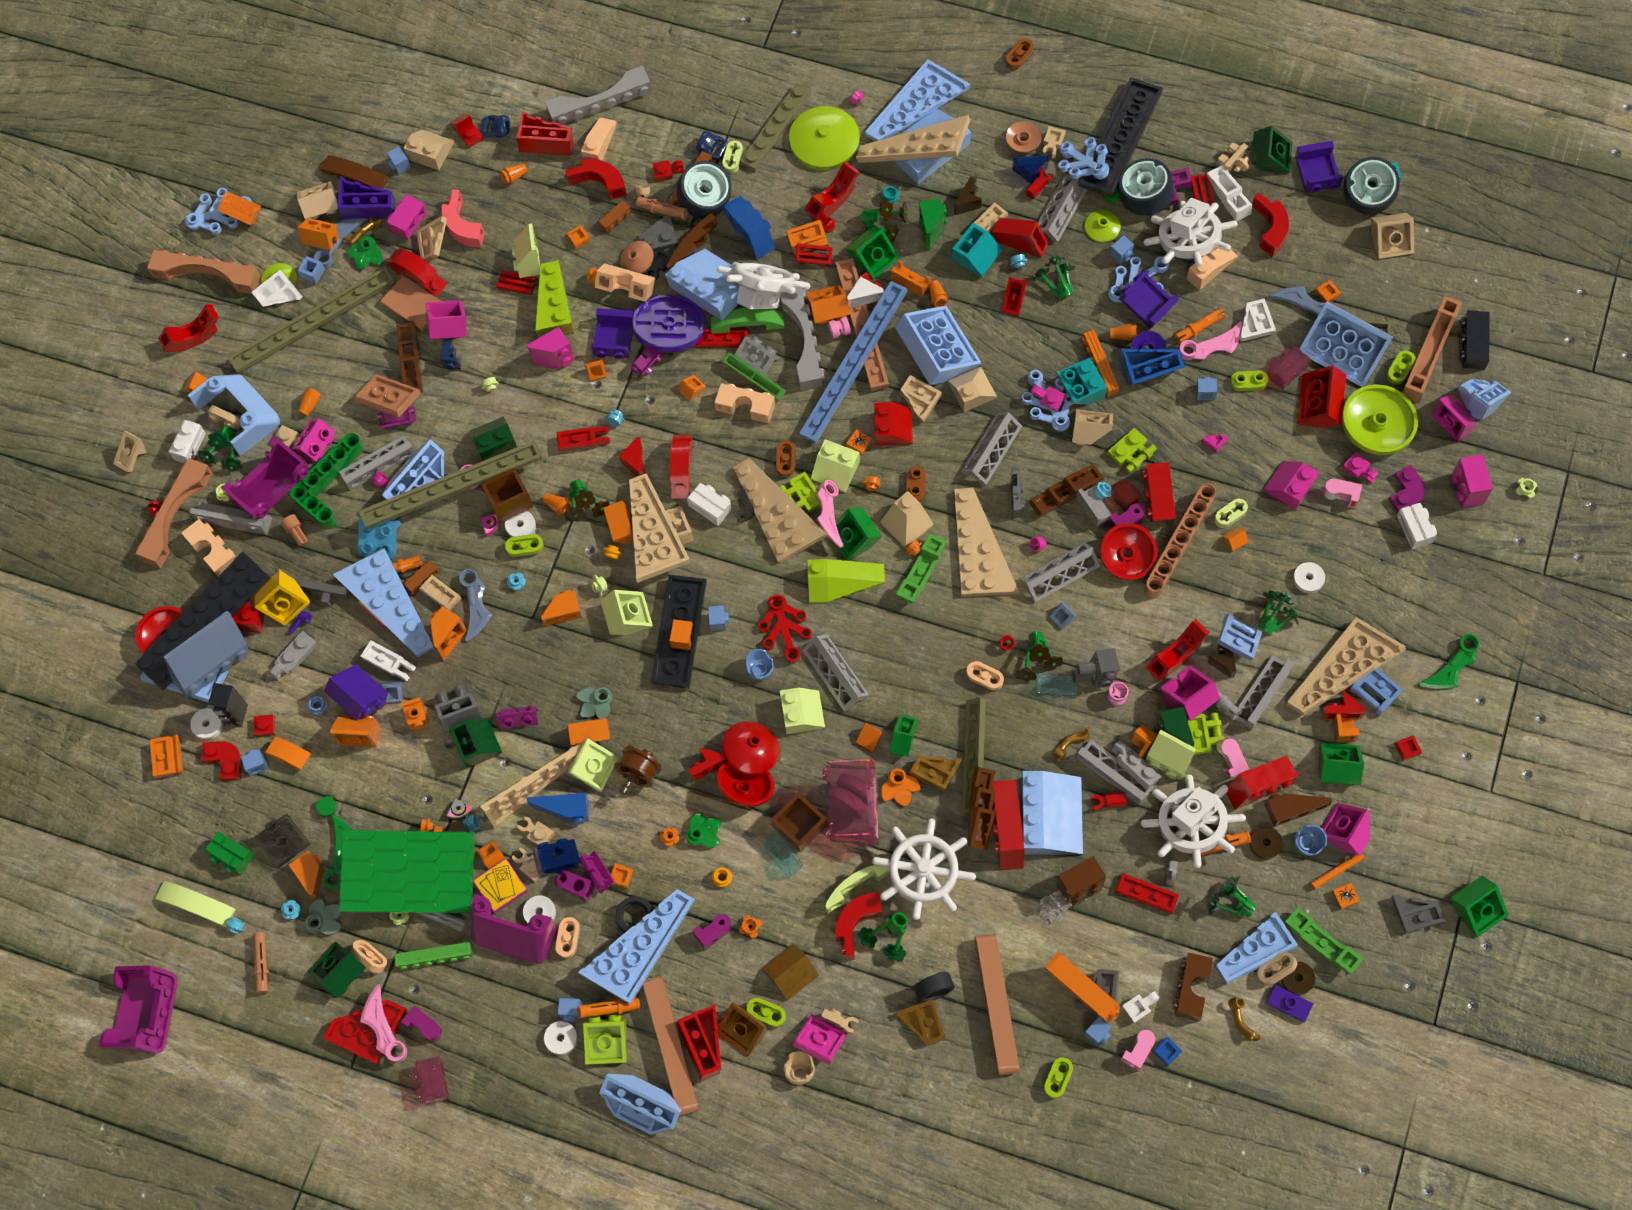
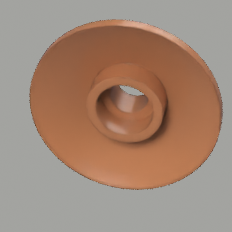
M1026 121L1014 123L1006 133L1007 144L1011 149L1019 153L1034 151L1040 145L1042 139L1039 128L1035 124Z
M644 241L630 243L621 254L620 264L622 269L640 274L644 273L653 262V250Z

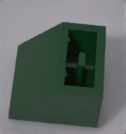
M488 718L468 719L448 727L466 768L502 753Z

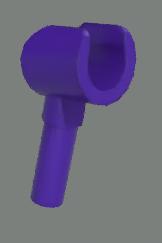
M301 611L297 616L298 620L288 632L293 634L302 622L308 624L312 619V615Z

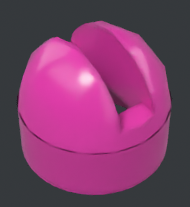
M857 89L848 100L854 105H860L858 99L860 98L863 101L864 96Z
M376 471L372 477V482L376 487H383L389 480L387 476L379 471Z
M1036 536L1030 539L1032 551L1039 552L1045 549L1047 542L1043 537Z

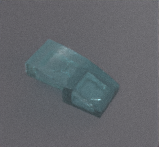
M1038 673L1037 693L1077 698L1078 682L1074 683L1073 677Z

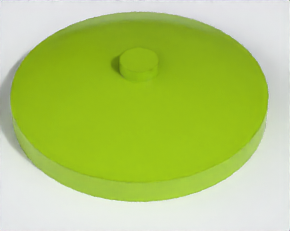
M830 106L815 107L803 112L793 122L789 132V144L794 157L804 166L820 171L834 170L840 168L843 162H849L857 153L860 143L859 128L855 120L845 111Z
M1374 384L1357 389L1347 399L1342 410V426L1347 437L1358 448L1371 454L1390 455L1397 453L1409 445L1417 431L1418 416L1411 401L1400 391L1386 385Z

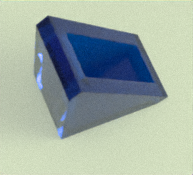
M1049 155L1013 158L1012 170L1031 184L1037 177L1039 178L1041 170L1048 169Z

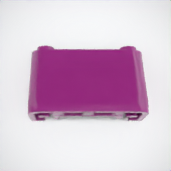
M276 436L269 442L272 446L270 452H265L266 458L241 482L236 479L234 481L236 484L232 485L227 482L221 487L233 504L256 520L264 518L268 511L300 480L306 478L309 473L307 463Z
M475 894L471 904V939L476 945L535 964H541L547 960L558 930L552 917L536 914L530 918L527 927L493 917L491 912L492 905L489 899Z
M152 965L115 966L113 983L115 987L122 989L115 1029H106L102 1032L99 1047L145 1053L162 1052L168 1036L178 983L177 976L173 972Z

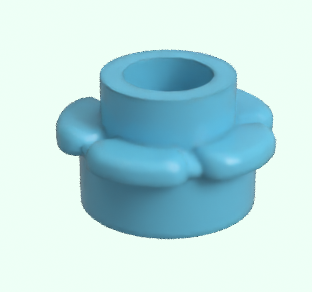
M1019 254L1010 258V266H1014L1015 269L1023 268L1028 260L1025 259L1024 254Z
M620 411L608 412L607 421L611 425L618 427L624 422L623 414Z
M1097 483L1094 492L1098 498L1105 500L1107 497L1112 496V489L1108 483Z
M510 574L507 581L508 587L515 591L521 590L526 583L523 574Z
M467 814L466 819L463 820L465 830L469 832L479 830L480 823L478 817L475 814L471 816Z
M294 900L287 901L281 907L282 916L285 919L297 918L301 911L300 905Z
M230 917L229 921H226L229 931L237 934L239 931H244V921L235 917Z

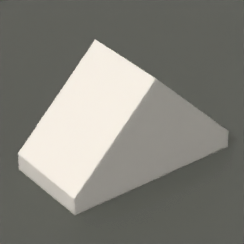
M860 277L847 296L849 308L878 302L884 293L883 288Z

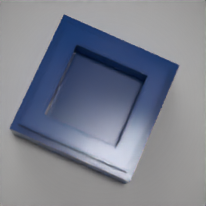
M1167 1036L1153 1050V1053L1168 1067L1182 1053V1050Z

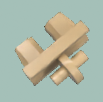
M1232 143L1227 149V153L1232 157L1228 158L1222 154L1217 160V165H1223L1229 173L1233 169L1235 172L1240 170L1245 172L1249 168L1247 163L1249 158L1246 157L1245 153L1248 145L1243 143L1239 146Z

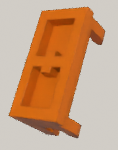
M228 191L223 195L217 211L253 225L256 222L261 206Z
M307 218L297 227L301 244L331 251L333 249L332 238H334V242L339 240L336 224Z
M898 261L897 268L893 267L891 270L892 281L906 287L921 297L929 288L930 277L926 276L924 278L904 267L901 261Z
M623 500L604 507L613 541L618 542L619 545L634 541L632 518L629 508Z
M607 718L568 724L571 746L582 744L585 738L593 742L611 739Z

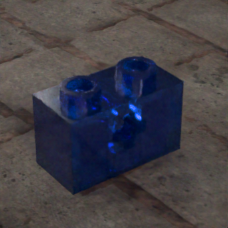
M563 838L551 844L543 842L538 844L533 852L538 875L577 868L580 863L575 839L568 840Z

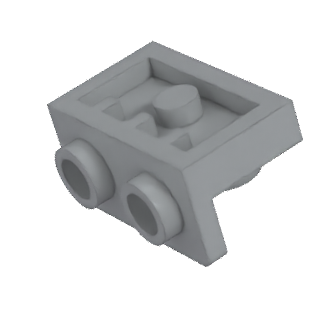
M745 336L734 355L761 374L766 375L774 360L780 358L776 355L777 351L770 346L764 347L761 345L762 341L755 336L752 338Z

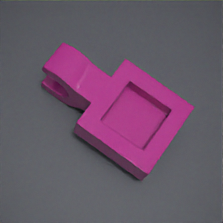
M1034 385L1031 390L1033 396L1042 399L1041 405L1058 412L1066 397L1065 393L1048 387L1047 391H1045L1041 387Z
M1356 452L1343 465V469L1358 479L1362 476L1371 484L1378 475L1377 471L1369 468L1371 463Z

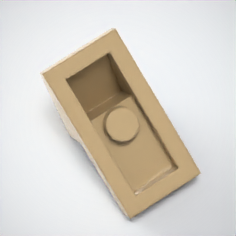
M124 431L113 464L126 472H132L137 456L146 453L142 440L128 431Z

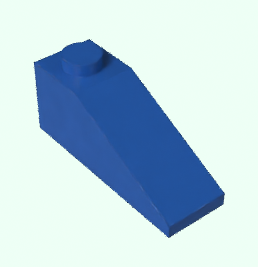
M586 793L527 797L530 807L569 823L572 822V824L580 825L584 824V821H589V799Z

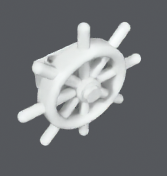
M1190 198L1187 203L1180 201V210L1173 212L1165 219L1155 215L1151 217L1153 223L1160 225L1159 236L1145 239L1144 245L1149 246L1161 243L1162 248L1167 252L1162 259L1163 264H1168L1173 257L1183 259L1194 258L1196 266L1200 267L1203 264L1201 257L1209 254L1215 248L1224 251L1231 250L1229 244L1221 242L1222 230L1236 228L1237 222L1221 223L1214 214L1219 207L1217 203H1213L1210 206ZM1212 233V235H1211L1210 237H1209V236H1206V235H1204V234ZM1180 239L1177 243L1172 242L1173 240Z
M734 262L732 264L733 268L718 266L716 269L718 273L728 275L726 277L728 282L741 284L739 285L737 303L749 309L778 308L781 292L794 294L795 288L805 290L810 288L808 282L797 281L800 279L799 274L790 273L770 265Z
M1187 775L1185 777L1186 789L1179 790L1169 797L1159 789L1153 790V796L1163 802L1159 812V819L1142 820L1141 826L1144 828H1160L1161 834L1167 843L1158 851L1159 857H1164L1172 848H1175L1181 852L1192 854L1194 867L1200 868V853L1207 852L1217 845L1228 853H1234V846L1223 838L1226 834L1228 823L1244 822L1246 816L1244 814L1227 815V810L1220 800L1228 791L1227 785H1222L1213 794L1200 787L1194 788L1193 776ZM1173 810L1172 818H1168L1170 811ZM1219 823L1215 832L1205 825ZM1169 826H1177L1180 829L1174 834ZM1198 831H1201L1209 838L1199 841ZM1187 834L1191 837V841H1186L1182 838Z
M932 818L927 822L926 834L911 836L907 839L898 827H893L891 831L900 844L894 850L891 859L879 857L872 859L874 865L889 867L890 879L893 886L880 895V898L885 901L898 892L905 899L914 902L912 913L914 920L920 918L922 904L934 903L941 899L951 912L956 911L957 906L948 894L954 888L957 878L970 881L976 879L975 873L958 870V861L954 853L967 844V839L962 837L949 846L942 839L933 836L935 820ZM924 845L923 852L915 851L913 847ZM933 846L941 852L939 854H932L931 847ZM905 852L910 856L911 863L900 861ZM947 858L950 869L939 867L940 862ZM898 869L909 870V875L900 880ZM934 875L948 877V880L941 886Z

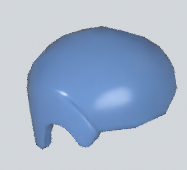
M754 649L746 656L744 667L746 673L752 679L764 680L772 674L774 663L773 659L768 656L767 651Z
M1306 825L1300 828L1294 836V846L1298 852L1305 856H1314L1320 853L1327 845V835L1317 825Z

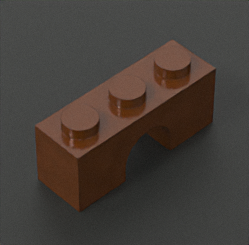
M1189 952L1186 958H1182L1180 970L1184 971L1182 978L1179 977L1176 989L1180 990L1179 997H1175L1173 1009L1176 1010L1175 1016L1194 1021L1201 1020L1205 997L1194 994L1191 989V983L1196 980L1208 981L1213 958Z

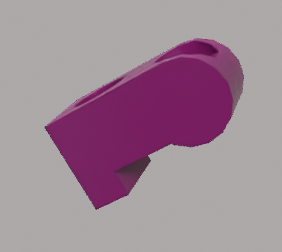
M1132 504L1129 510L1118 516L1115 512L1110 515L1107 523L1111 529L1123 523L1139 525L1144 518L1145 509L1141 504Z
M565 870L560 871L554 883L559 889L569 892V894L587 903L595 890L594 883L591 880Z
M718 914L713 922L703 930L699 926L692 930L693 935L702 947L707 950L730 931L731 921L726 914Z
M415 1005L401 1021L410 1030L416 1026L430 1042H436L442 1036V1030L437 1023Z

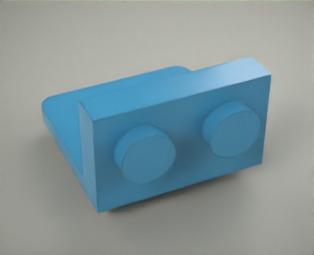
M360 518L358 554L362 557H368L385 549L389 558L396 557L397 528L402 526V518L392 519L366 530L362 518Z

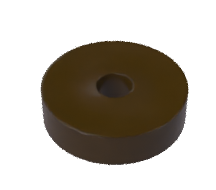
M1271 827L1258 828L1251 836L1250 849L1260 859L1270 860L1275 858L1283 847L1280 833ZM1263 841H1268L1270 845L1265 846L1263 844Z
M1297 961L1296 969L1281 979L1285 990L1298 996L1305 995L1315 984V973L1308 964ZM1295 976H1300L1302 981H1296Z

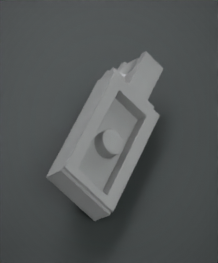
M302 631L274 662L275 666L270 671L272 676L279 680L284 673L293 672L318 643Z
M1121 741L1114 745L1111 751L1117 756L1118 764L1145 789L1148 790L1161 779L1162 776L1143 758L1138 756L1132 748L1127 747Z

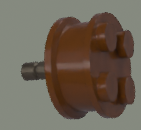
M631 745L624 747L621 760L616 761L614 764L616 771L626 778L619 792L622 795H626L633 783L646 788L652 787L655 774L660 773L662 770L661 764L646 749L641 751Z

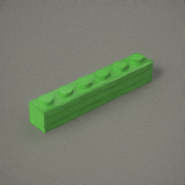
M728 352L723 360L725 364L776 399L781 400L785 394V389L734 354Z
M465 942L395 954V964L398 969L406 970L407 967L431 966L432 963L443 964L449 960L450 962H455L457 959L468 960L470 957H473L472 944Z

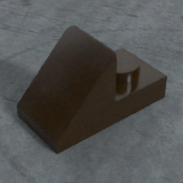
M970 176L955 203L954 214L959 215L981 208L982 199L975 196L978 191L976 178Z
M1217 644L1218 654L1220 655L1210 656L1208 663L1228 677L1234 678L1237 670L1233 652Z

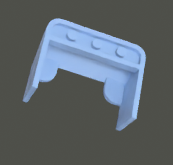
M238 374L212 376L188 394L196 409L200 410L227 388L245 407L247 412L240 418V425L244 431L230 441L238 455L242 456L276 429L280 424V418L243 376Z

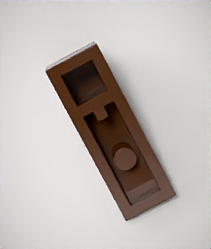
M1277 793L1268 797L1264 806L1273 826L1276 827L1328 808L1333 801L1327 797L1287 793L1279 795Z

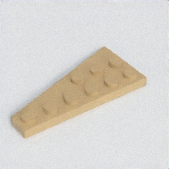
M969 115L861 145L856 159L858 163L957 157L970 123Z
M750 458L733 467L779 563L828 536Z
M647 473L629 479L636 580L638 583L690 563V559Z
M974 488L954 489L961 597L1019 594L1017 585Z
M1356 617L1288 700L1287 706L1303 716L1404 652L1406 646Z
M581 744L572 746L558 758L529 776L521 778L518 783L482 804L480 807L490 824L496 828L525 805L527 797H535L568 771Z

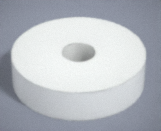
M524 511L506 519L505 528L510 537L530 535L535 532L536 522L530 512ZM523 523V526L518 527V524Z
M1306 562L1296 568L1293 582L1301 592L1315 593L1322 588L1325 582V573L1319 565ZM1306 576H1311L1312 580H1308Z
M206 708L194 714L190 726L192 732L199 739L211 740L221 733L223 722L218 719V716L213 713L212 709ZM206 722H210L207 727H204Z
M540 895L534 896L525 903L523 916L527 923L532 916L536 915L539 909L543 910L542 915L552 917L554 921L556 908L549 898Z
M564 1021L551 1024L544 1034L546 1047L556 1055L570 1053L578 1041L577 1032L574 1027ZM559 1035H564L563 1041L557 1040Z

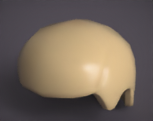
M799 1050L790 1053L786 1064H784L786 1079L792 1084L797 1085L809 1082L815 1073L812 1056Z

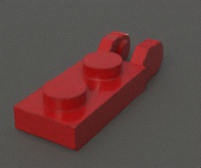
M587 427L557 432L559 452L596 447V445H608L610 443L608 437L595 438V435H606L609 433V428Z

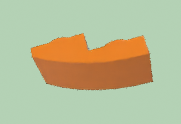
M276 736L265 751V754L280 763H287L298 771L302 769L311 755L310 752Z

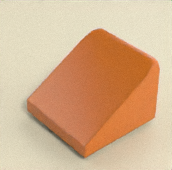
M695 375L681 380L678 391L688 401H691L706 386Z
M865 723L856 744L873 752L882 738V731Z
M494 840L477 850V853L488 869L505 859Z

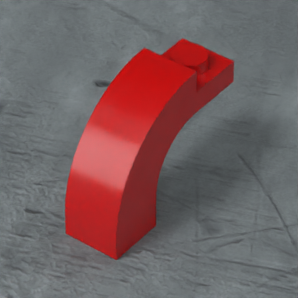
M598 159L581 160L582 166L565 170L569 186L586 181H597L606 187L610 200L627 196L624 180L620 172L608 162Z
M843 162L830 186L822 193L811 196L804 211L816 221L833 214L856 187L854 182L860 172L848 162Z
M1258 193L1253 198L1252 207L1265 217L1270 224V230L1261 237L1259 247L1268 255L1274 257L1284 245L1289 230V217L1279 200L1271 203L1267 197Z
M396 249L385 262L398 275H408L435 297L447 285L436 273L437 270L408 250Z
M206 304L198 317L186 325L165 327L158 337L164 352L185 351L210 339L218 330L215 323L219 319L213 304Z
M673 435L670 454L671 498H688L690 496V463L693 453L692 435Z
M1197 619L1193 620L1173 644L1151 660L1146 669L1158 681L1165 679L1198 650L1210 632Z
M879 892L864 894L855 898L847 904L838 918L836 942L844 941V943H841L842 955H846L847 961L855 960L852 935L856 925L864 919L882 916Z

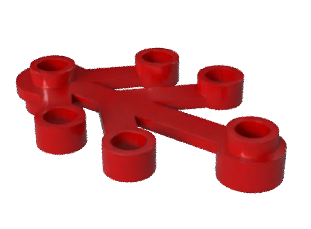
M773 595L768 600L769 610L764 619L758 623V629L761 633H767L770 629L769 623L775 614L778 621L768 638L764 639L763 646L766 650L774 649L775 640L779 633L782 632L786 646L785 659L789 663H796L800 659V651L797 647H794L789 629L800 634L803 640H809L812 637V632L810 628L802 627L786 619L784 612L794 616L798 623L806 621V612L787 605L786 599L782 595ZM779 602L781 605L776 607L774 603ZM803 614L804 618L799 619L797 616ZM766 624L767 628L762 629L761 625ZM807 631L809 632V635L804 636L803 632ZM767 642H772L771 646H766L765 644ZM795 654L796 657L794 659H791L789 655Z

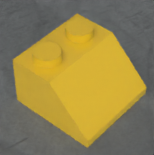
M279 570L255 594L254 607L281 624L287 625L310 604V600L295 579Z

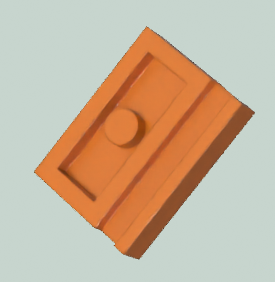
M821 220L786 230L794 257L796 256L797 243L818 246L829 245ZM800 248V251H803V252L813 251V250H809V249H801V248Z
M177 734L172 737L166 736L150 739L153 777L160 778L183 773L180 736Z

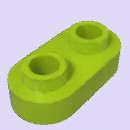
M1404 350L1398 353L1387 373V379L1390 383L1399 385L1405 381L1416 360L1412 352Z
M1261 370L1239 371L1232 375L1230 385L1236 391L1262 390L1267 386L1268 375Z
M537 534L511 537L505 543L506 551L512 557L538 554L544 547L542 538ZM533 544H538L535 548L531 547ZM513 547H519L517 550H513Z
M753 998L747 1004V1012L766 1025L776 1028L782 1026L786 1021V1013L778 1005L761 998ZM756 1006L761 1008L759 1013L753 1011ZM778 1014L780 1018L775 1021L772 1019V1016Z
M1061 1057L1054 1061L1044 1085V1091L1048 1097L1056 1099L1063 1095L1073 1072V1064L1069 1059ZM1064 1066L1066 1072L1062 1073L1058 1068ZM1051 1085H1056L1058 1087V1091H1052L1050 1088Z

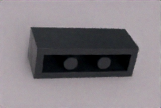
M1467 310L1465 316L1461 317L1460 328H1463V333L1460 336V344H1463V350L1460 351L1462 368L1485 370L1489 363L1490 312Z
M219 683L213 684L208 706L225 726H242L248 707L246 701L233 686Z

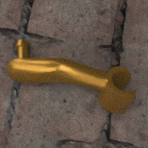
M370 217V222L361 227L352 239L344 236L343 240L351 242V246L357 244L371 228L375 230L381 228V219L375 222V217Z
M1090 727L1067 736L1060 746L1056 748L1052 755L1053 758L1061 762L1067 754L1065 749L1070 744L1087 741L1090 738L1088 733L1090 732Z
M1237 997L1229 999L1228 1005L1233 1010L1235 1025L1247 1041H1252L1253 1039L1260 1040L1261 1036L1255 1035V1031L1243 1022L1240 1008L1245 1006V1001Z

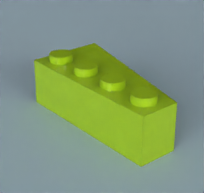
M559 260L543 263L540 266L535 329L538 338L557 327L561 329L564 335L574 333Z

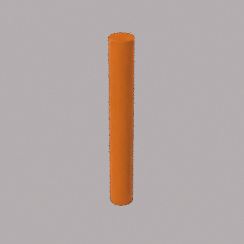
M1354 855L1310 883L1312 888L1316 890L1363 860L1365 858L1364 855Z

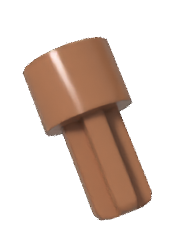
M295 514L289 515L281 521V525L286 533L293 536L298 546H303L307 543L308 540L300 529L301 523Z

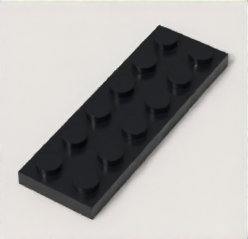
M669 575L651 684L690 689L707 579ZM674 619L692 622L690 650L671 648L670 636Z

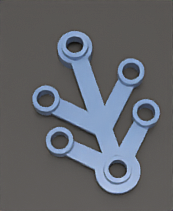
M1093 137L1087 138L1085 140L1086 156L1075 150L1070 142L1061 144L1060 152L1063 158L1073 157L1078 160L1071 163L1067 160H1062L1058 163L1060 171L1066 172L1069 170L1072 179L1093 175L1097 179H1103L1109 174V166L1105 163V156L1108 152L1105 144H1100L1096 147L1095 139ZM1095 147L1098 154L1097 163L1093 161ZM1082 167H1089L1088 169H1084V170H1080V169H1079V168H1082Z
M219 188L217 190L218 197L209 212L206 213L203 212L212 203V199L209 194H202L200 196L201 203L196 211L186 216V226L192 230L204 228L217 235L222 230L219 223L213 222L210 224L206 222V220L213 219L228 225L231 229L236 228L239 224L237 219L231 216H223L224 213L217 211L223 197L220 194H226L228 192L227 189ZM242 196V198H245L252 202V200L249 197Z
M1163 256L1157 257L1154 261V266L1148 269L1149 277L1158 272L1163 273L1167 271L1169 263H1162ZM1132 257L1130 260L1131 271L1129 282L1127 283L1130 286L1135 282L1133 278L1137 275L1138 268L1141 265L1139 257ZM1123 266L1116 268V284L1110 288L1108 294L1109 298L1116 303L1121 302L1119 300L1122 296L1121 290L1127 285H1123V278L1127 272ZM1156 283V284H1158L1162 289L1164 288L1161 283Z
M1032 370L1028 374V383L1031 386L1037 385L1047 391L1042 382L1043 374L1039 370ZM1058 378L1055 381V389L1062 392L1065 388L1057 384L1061 382ZM1025 392L1022 395L1023 404L1037 406L1030 411L1031 419L1051 423L1052 427L1058 432L1069 428L1070 419L1067 415L1073 402L1072 400H1066L1067 397H1070L1068 393H1066L1063 401L1064 405L1061 412L1059 410L1056 412L1041 405V399L1034 398L1030 392ZM1040 408L1049 410L1052 415L1041 413ZM1038 412L1039 415L1035 416L1032 413ZM1058 420H1063L1064 423H1058Z

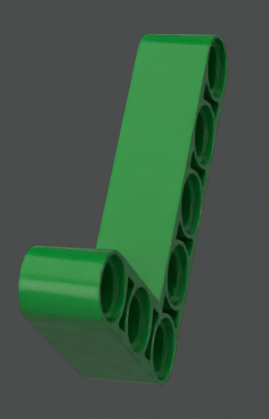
M349 433L309 470L307 477L300 480L290 490V496L294 503L317 524L327 530L335 527L337 520L332 510L318 499L317 496L340 474L339 471L348 467L363 452V443L355 433ZM317 505L314 509H310L311 506Z

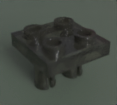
M288 813L275 822H267L265 830L255 836V839L278 869L311 845Z

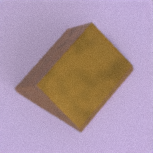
M795 944L762 969L787 1001L819 976L806 954Z
M735 1002L731 1003L718 1027V1034L747 1056L753 1052L768 1031L765 1024Z

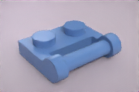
M1226 614L1222 622L1223 625L1217 644L1251 661L1255 656L1262 631L1257 628L1254 630L1234 619V616L1231 614ZM1231 626H1233L1234 628H1236V629H1238V630H1240V631L1246 633L1247 635H1245V634H1243V633H1241V632H1239V631L1233 629Z
M1377 668L1358 680L1349 691L1352 694H1357L1375 709V713L1380 716L1402 693L1403 689ZM1364 684L1384 702L1382 704L1377 702L1361 686Z

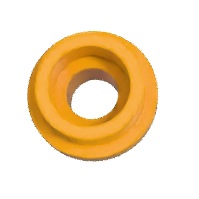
M613 545L603 548V555L618 560V557L622 554L619 552V548Z
M717 868L712 874V881L718 887H726L732 881V874L727 868ZM720 875L726 876L723 881H720L718 878Z

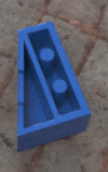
M740 195L724 206L727 220L738 235L742 234L747 240L745 241L746 246H752L756 259L775 250L769 231L771 228L767 219L762 218L757 209H753L749 200L746 201Z
M1180 349L1117 350L1127 385H1133L1185 367Z

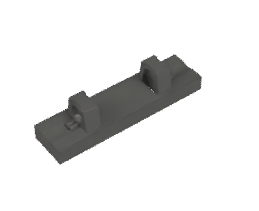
M292 577L303 591L322 594L321 602L325 605L331 606L333 597L348 600L350 598L351 592L346 587Z

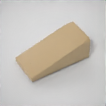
M682 506L666 510L682 545L692 542L694 538Z

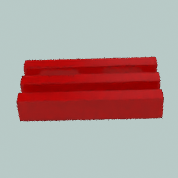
M1207 173L1202 176L1201 174L1197 176L1191 175L1194 199L1199 200L1195 182L1198 181L1202 201L1211 206L1215 202ZM1203 180L1205 181L1209 203H1207Z
M797 243L795 262L831 266L833 247ZM800 248H801V249H809V250L827 251V252H829V253H828V254H820V253L803 252V251H800ZM799 256L826 258V259H828V261H826V260H817V259H808V258H799Z
M501 270V276H499V282L496 285L497 289L532 295L537 281L536 277L520 278L519 273ZM503 282L511 283L517 286L503 284ZM518 286H526V287H530V289H528V288H523V287H518Z

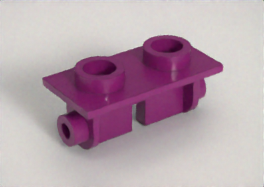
M647 347L642 352L647 358L645 359L640 355L632 363L631 370L635 373H640L637 376L638 378L643 375L646 377L653 369L651 365L654 362L658 363L664 354Z
M409 406L400 417L380 411V413H377L378 420H381L379 428L391 429L395 425L403 424L407 426L413 424L417 418L414 406Z
M532 705L520 707L519 712H516L515 708L501 709L496 715L500 729L538 724L537 708Z
M595 850L588 856L587 854L580 856L581 865L584 866L592 879L595 888L602 894L615 881Z

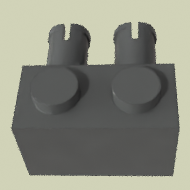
M1115 648L1098 650L1094 653L1090 662L1077 664L1076 671L1072 672L1074 683L1091 680L1093 686L1101 688L1110 686L1120 671Z
M459 685L460 691L458 686L453 689L456 695L454 699L449 700L446 692H441L442 697H440L439 693L435 695L438 705H435V709L444 733L450 732L448 727L464 720L481 719L472 692L467 693L464 685Z

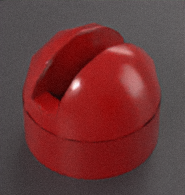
M831 217L823 218L821 223L824 232H833L835 221Z
M151 501L147 507L150 515L154 517L162 504L158 501Z
M1011 635L1002 636L999 640L1000 648L1005 651L1011 650L1015 646V639ZM1010 640V644H1007L1005 647L1002 645L1004 642Z

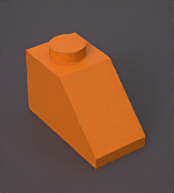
M565 590L555 595L541 616L544 627L582 618L575 590Z
M308 850L288 865L313 900H316L319 895L324 872L320 866L323 862L317 854L312 855Z

